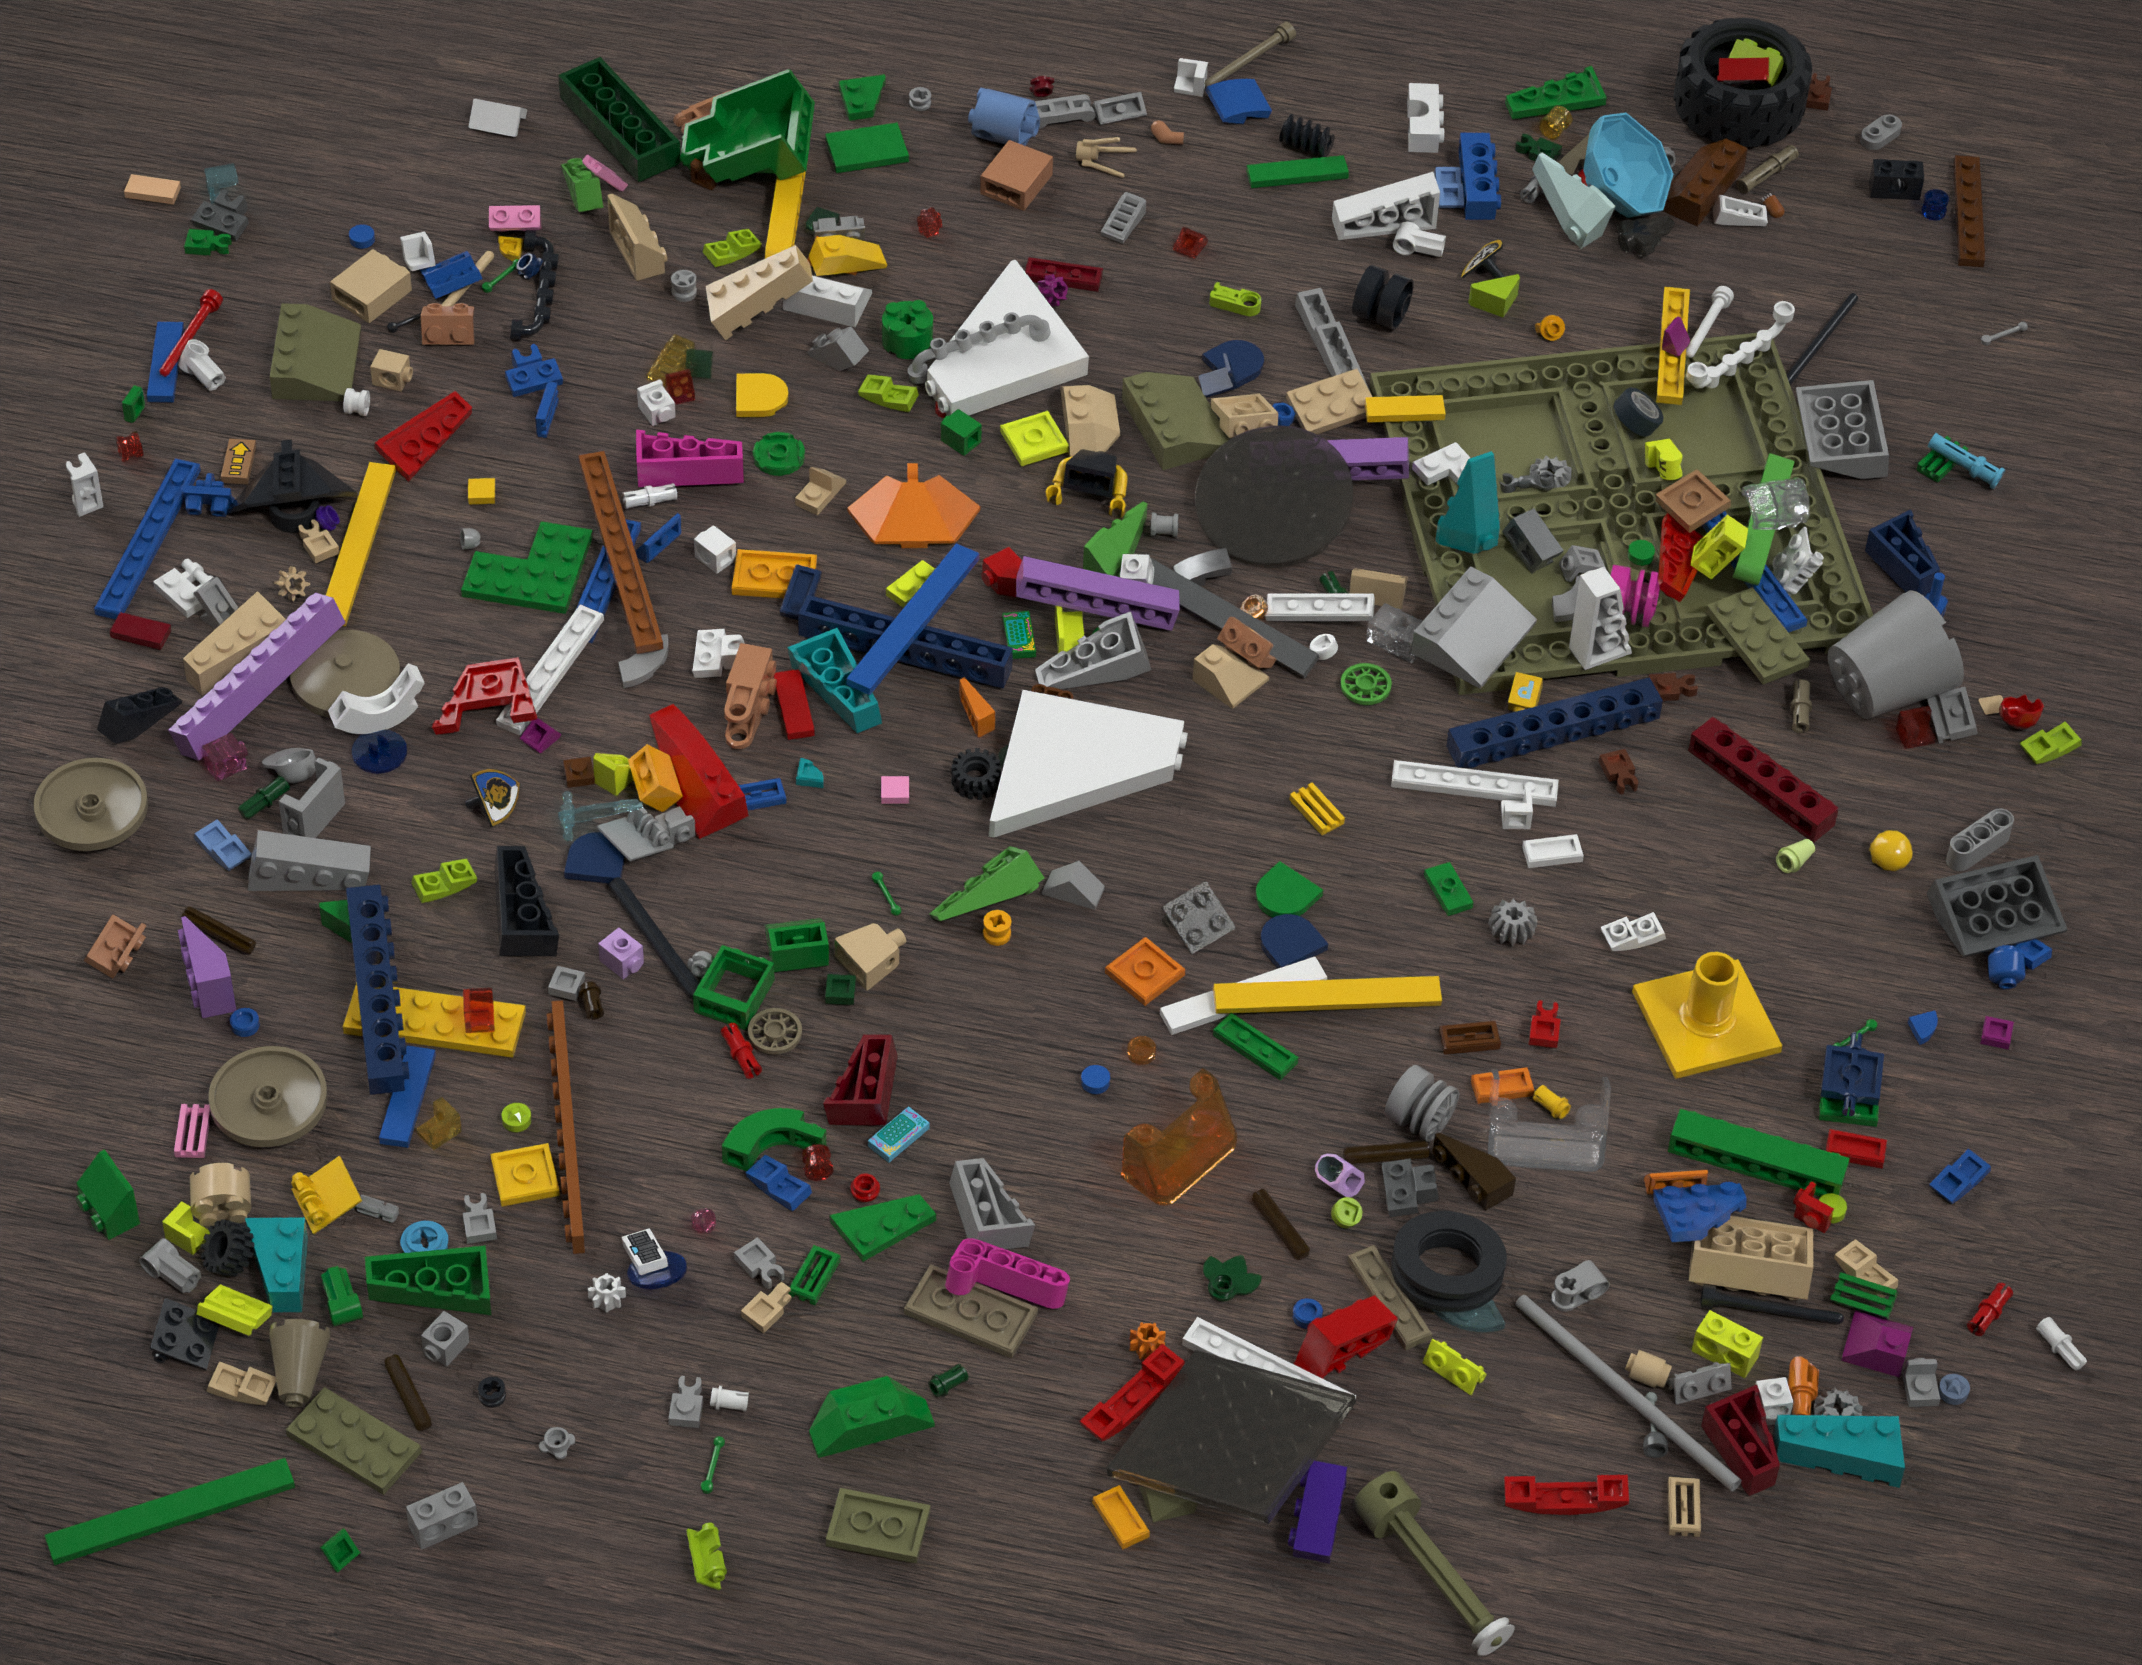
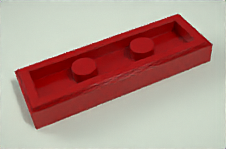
M798 669L776 672L773 678L777 679L776 693L787 739L815 736L801 672Z

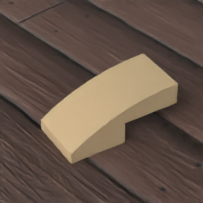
M1856 1239L1835 1254V1260L1846 1274L1892 1289L1898 1288V1279L1878 1265L1877 1255ZM1859 1287L1862 1291H1864V1292H1866V1293L1873 1294V1295H1876V1296H1879V1297H1882V1298H1884V1297L1886 1296V1295H1883V1294H1880V1293H1877V1292H1873V1291H1870V1290H1867V1289H1864V1288Z
M219 1361L208 1385L207 1392L238 1402L266 1405L276 1384V1377L249 1367L248 1371L245 1372Z

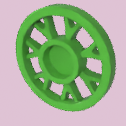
M1360 663L1344 671L1340 685L1343 694L1350 701L1360 705H1373L1382 702L1388 697L1392 682L1389 674L1383 668L1374 664ZM1360 670L1362 674L1356 676L1354 672ZM1370 671H1374V672H1377L1378 674H1377L1376 677H1375V676H1373L1372 674H1369V673H1370ZM1345 680L1353 681L1355 684H1347ZM1386 681L1387 685H1377V682ZM1356 690L1358 693L1353 695L1351 691ZM1379 691L1382 694L1378 696L1374 692ZM1362 695H1369L1370 698H1362Z

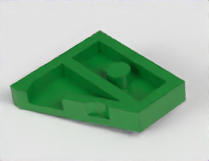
M885 74L839 81V91L849 121L874 117L876 105L881 98V90L886 84Z

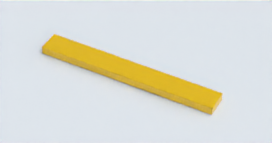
M369 462L326 593V596L334 598L346 622L342 626H346L396 473L395 465Z
M1439 976L1221 983L1213 985L1216 1014L1441 1006L1442 1004Z

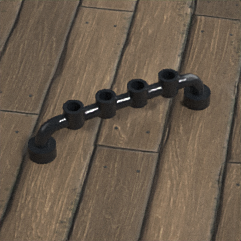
M526 230L524 250L534 251L535 246L544 249L534 322L531 325L525 326L523 325V320L512 319L511 340L521 341V336L534 335L542 329L544 322H550L551 308L546 307V304L552 305L554 290L549 289V286L555 287L556 272L551 270L557 269L559 254L554 253V247L548 239L536 236V230Z

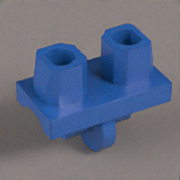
M207 473L205 480H197L196 486L183 485L182 494L185 499L187 513L189 515H200L203 504L211 505L212 515L226 517L227 509L234 501L231 488H223L224 482L215 481L213 473Z

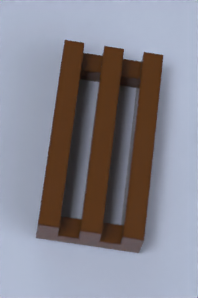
M1496 1021L1439 1026V1036H1441L1444 1055L1498 1050L1501 1047ZM1482 1032H1492V1033L1476 1034V1033H1482ZM1461 1034H1465L1464 1036L1448 1037V1036H1451V1035H1461Z

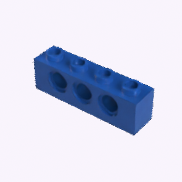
M1460 133L1458 156L1461 184H1463L1465 220H1495L1496 209H1501V194L1496 193L1499 192V177H1495L1497 175V160H1493L1495 158V143H1491L1490 133Z

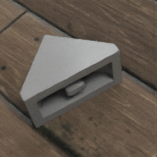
M1080 861L1052 870L1042 895L1095 910L1105 890V886Z

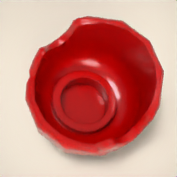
M2025 694L2018 698L2007 697L2000 704L1999 714L2007 725L2015 729L2024 730L2036 725L2042 715L2044 705L2040 699L2030 702Z

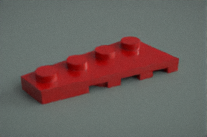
M454 391L376 441L374 449L391 465H395L396 470L409 482L472 414V406Z
M1667 513L1662 520L1658 582L1660 590L1665 595L1681 602L1698 571L1691 566L1694 545L1703 536L1694 530L1689 533Z

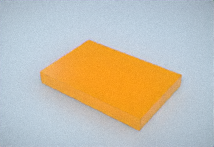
M737 549L732 595L784 598L795 565L798 564L816 569L817 555Z

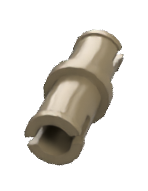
M1802 679L1799 680V687L1797 680L1793 683V700L1790 703V709L1793 712L1792 729L1797 733H1803V725L1805 732L1810 729L1809 713L1812 711L1810 682Z

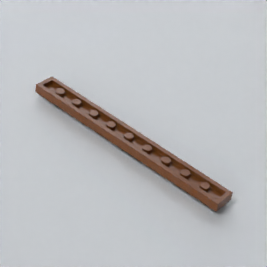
M605 451L578 455L579 465L636 653L663 649V640Z
M562 1000L551 1001L552 1013H547L548 1031L554 1030V1036H549L550 1054L556 1053V1059H551L552 1077L558 1076V1082H552L554 1100L560 1099V1105L555 1106L556 1123H562V1129L556 1130L558 1147L564 1146V1152L559 1153L560 1171L566 1170V1176L561 1177L562 1194H568V1200L563 1201L564 1219L570 1218V1225H565L566 1243L572 1242L573 1254L585 1253Z

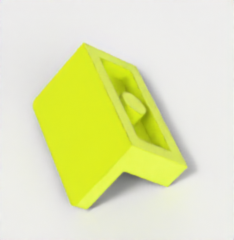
M1055 605L1058 653L1069 651L1078 645L1077 640L1084 636L1082 611L1062 612V607Z

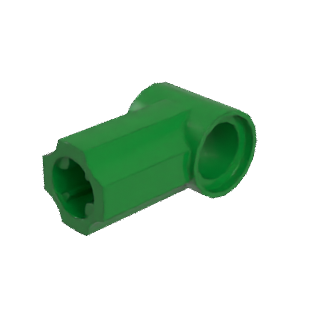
M338 1266L328 1268L321 1275V1279L328 1299L327 1306L333 1327L363 1319L361 1304L357 1293L353 1292L346 1268Z

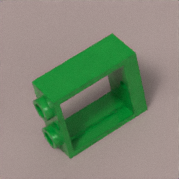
M722 945L693 994L694 1012L726 1024L736 1023L739 1028L747 1030L751 1019L755 1016L775 981L774 963L763 957H756L739 949ZM726 970L759 981L747 1003L714 992Z

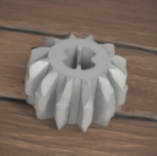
M1514 898L1510 903L1502 899L1499 906L1494 905L1491 917H1489V926L1492 929L1493 937H1500L1501 944L1509 941L1512 947L1517 941L1524 945L1527 939H1532L1537 927V916L1534 915L1533 907H1526L1525 901L1516 903Z

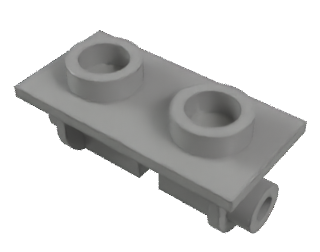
M858 216L840 217L841 226H836L835 218L817 219V221L813 222L814 241L816 236L833 235L864 240V219L858 218Z
M1714 1362L1713 1365L1696 1369L1694 1373L1688 1371L1678 1375L1676 1373L1672 1374L1671 1378L1667 1379V1385L1670 1390H1674L1675 1404L1731 1390L1730 1363L1719 1364Z

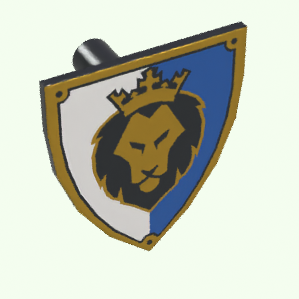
M493 769L478 771L470 775L477 796L467 799L466 807L471 810L482 806L490 827L507 819L515 808L520 783L510 775Z

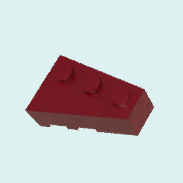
M863 1035L848 1060L846 1071L843 1076L838 1077L835 1082L836 1088L823 1103L829 1125H886L898 1057L892 1035Z
M1758 1384L1706 1406L1701 1425L1730 1470L1741 1479V1486L1748 1496L1774 1486L1780 1467L1773 1438L1767 1427L1766 1413L1764 1408H1762L1759 1398Z

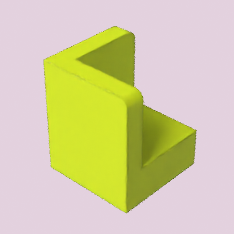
M182 1201L162 1221L165 1239L192 1255L206 1242L203 1239L205 1234H210L208 1229L193 1221L191 1207Z

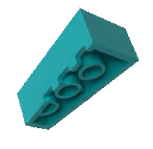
M838 628L787 647L792 669H798L801 672L802 679L856 733L882 724L879 705L874 694L868 695L846 685L847 677L855 669L857 663Z
M1777 1415L1772 1436L1779 1462L1815 1469L1818 1466L1827 1468L1834 1474L1843 1475V1472L1862 1476L1861 1480L1874 1482V1479L1889 1482V1486L1900 1488L1905 1471L1899 1416Z

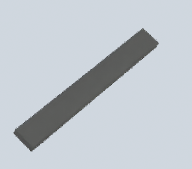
M1151 558L1155 569L1153 585L1179 590L1180 608L1220 631L1229 617H1235L1273 644L1269 654L1276 658L1275 662L1303 679L1306 678L1319 660L1318 653Z

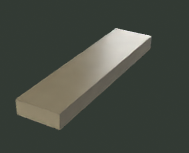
M1372 1245L1348 1255L1347 1262L1369 1296L1375 1295L1398 1318L1393 1332L1405 1351L1432 1339L1431 1331L1408 1296L1397 1286L1391 1270L1376 1247Z

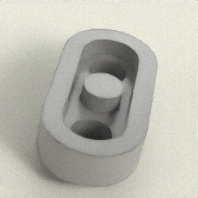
M1890 114L1881 116L1862 130L1861 145L1869 150L1881 149L1900 135L1901 120Z

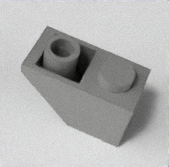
M850 326L842 330L836 328L828 335H825V333L819 335L812 341L814 345L808 350L807 354L838 371H842L855 366L869 350Z

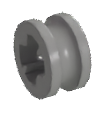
M917 87L910 91L909 105L913 110L925 111L930 108L931 92L928 89Z

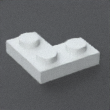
M1455 442L1414 461L1412 469L1426 485L1450 476L1457 484L1470 457Z

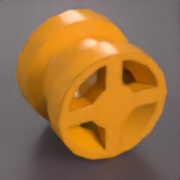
M992 910L984 916L983 937L990 945L1001 946L1010 940L1012 921L1008 913L1002 910Z

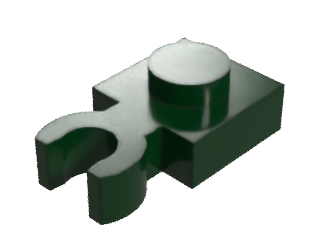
M1522 134L1521 142H1516L1515 151L1521 154L1529 153L1528 159L1535 162L1540 153H1544L1556 161L1562 152V146L1541 137L1538 141H1535L1530 135Z

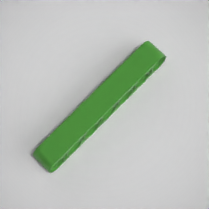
M1769 453L1747 525L1746 546L1739 553L1732 578L1759 585L1794 466V460Z

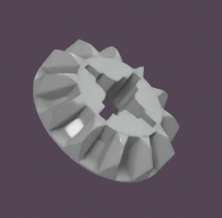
M1545 456L1543 460L1536 458L1535 463L1530 467V475H1541L1547 469L1555 472L1554 479L1556 483L1554 488L1565 487L1571 480V467L1567 466L1566 460L1559 461L1557 456L1554 459H1550L1548 456Z
M1836 1387L1831 1391L1823 1390L1821 1395L1815 1399L1813 1406L1814 1415L1839 1416L1836 1408H1833L1835 1402H1838L1840 1407L1843 1408L1841 1416H1862L1863 1406L1859 1404L1858 1396L1853 1397L1850 1395L1848 1389L1844 1392L1838 1391Z

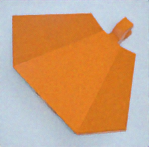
M907 463V482H900L886 475L851 504L847 511L874 544H901V548H928V544L957 542L979 513L980 506L940 475L925 482H918V463Z

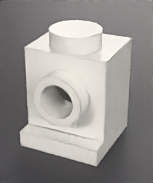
M661 380L637 388L638 407L652 426L676 417L675 402L663 387Z

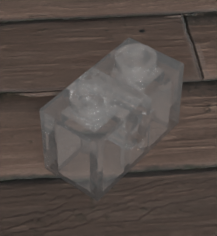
M1384 603L1368 622L1366 641L1413 663L1418 657L1411 653L1414 631L1423 621Z

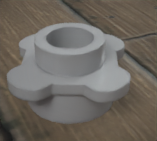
M553 1427L546 1432L544 1441L539 1444V1449L542 1453L548 1452L555 1455L557 1459H564L567 1456L568 1448L575 1444V1437L573 1434H568L561 1427Z

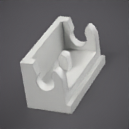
M85 452L78 455L82 466L75 468L70 461L66 463L67 471L71 475L72 501L79 517L103 508L98 472Z

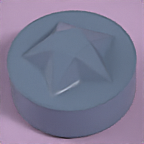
M1958 1374L1944 1376L1938 1388L1940 1398L1948 1404H1962L1969 1395V1382Z

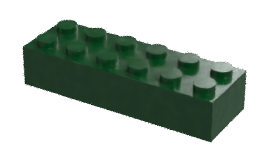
M601 57L558 75L560 98L638 182L681 163L680 141Z

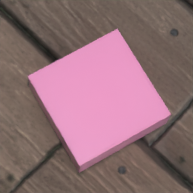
M881 776V804H909V776Z

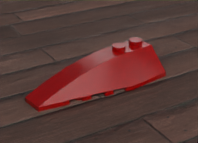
M674 704L650 714L649 717L659 750L670 755L683 796L675 804L677 807H681L686 816H693L697 837L701 839L748 817L744 793L718 755L691 721Z

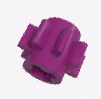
M1054 274L1045 275V280L1037 282L1039 284L1038 290L1051 307L1059 306L1060 301L1067 299L1068 286L1063 281V277L1055 278Z

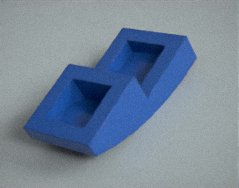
M1967 1149L1952 1166L1948 1164L1929 1184V1187L1953 1204L1974 1188L1991 1171V1166L1970 1149Z
M764 1155L746 1172L747 1178L760 1190L791 1211H794L812 1194L809 1184L790 1175L786 1165L767 1155Z

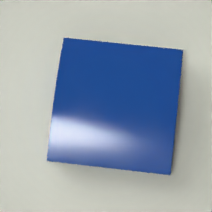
M1255 79L1222 81L1207 86L1205 90L1222 122L1244 124L1247 116L1269 118L1272 112Z
M468 251L435 264L436 266L420 270L435 299L483 279Z

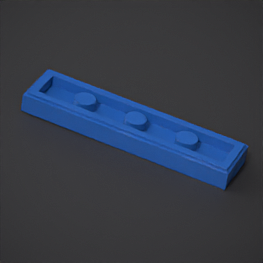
M157 322L147 390L148 402H174L179 370L178 362L166 377L161 376L159 370L183 335V322Z
M414 1046L406 1047L407 1055H404L402 1062L408 1061L410 1079H404L405 1091L392 1093L379 1136L380 1144L409 1147L436 1057L435 1049Z

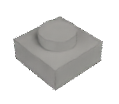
M557 966L548 986V994L576 1001L580 986L585 980V972Z

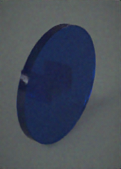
M387 729L370 734H362L355 740L352 746L354 763L360 769L369 773L380 774L393 771L407 757V745L403 737Z
M663 1251L667 1257L668 1267L639 1275L632 1262L627 1270L628 1279L634 1286L643 1289L667 1287L684 1277L687 1272L686 1260L678 1253Z

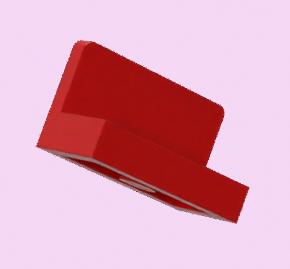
M1719 58V76H1717V81L1723 84H1769L1770 58Z

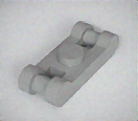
M1086 94L1035 101L1040 117L1039 129L1051 123L1079 119L1089 122L1095 118L1094 109L1091 107V100Z

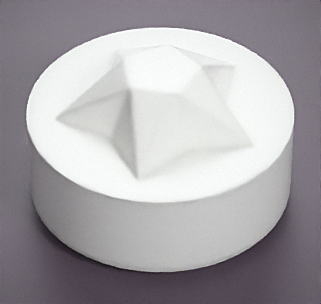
M1322 634L1312 640L1310 649L1319 654V660H1325L1337 652L1338 644L1334 636Z

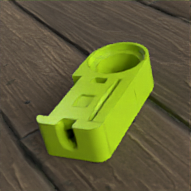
M1217 282L1214 285V290L1210 293L1209 305L1244 316H1255L1261 310V297L1256 292L1241 289V291L1221 286L1220 282ZM1246 301H1252L1256 305L1246 306L1243 303Z

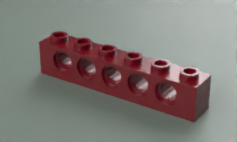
M1711 717L1691 733L1688 749L1691 754L1813 843L1835 826L1839 808L1831 800L1820 795L1810 785L1798 779L1788 769L1776 763L1769 755L1754 747L1747 739L1739 736L1726 724L1720 722L1715 717Z

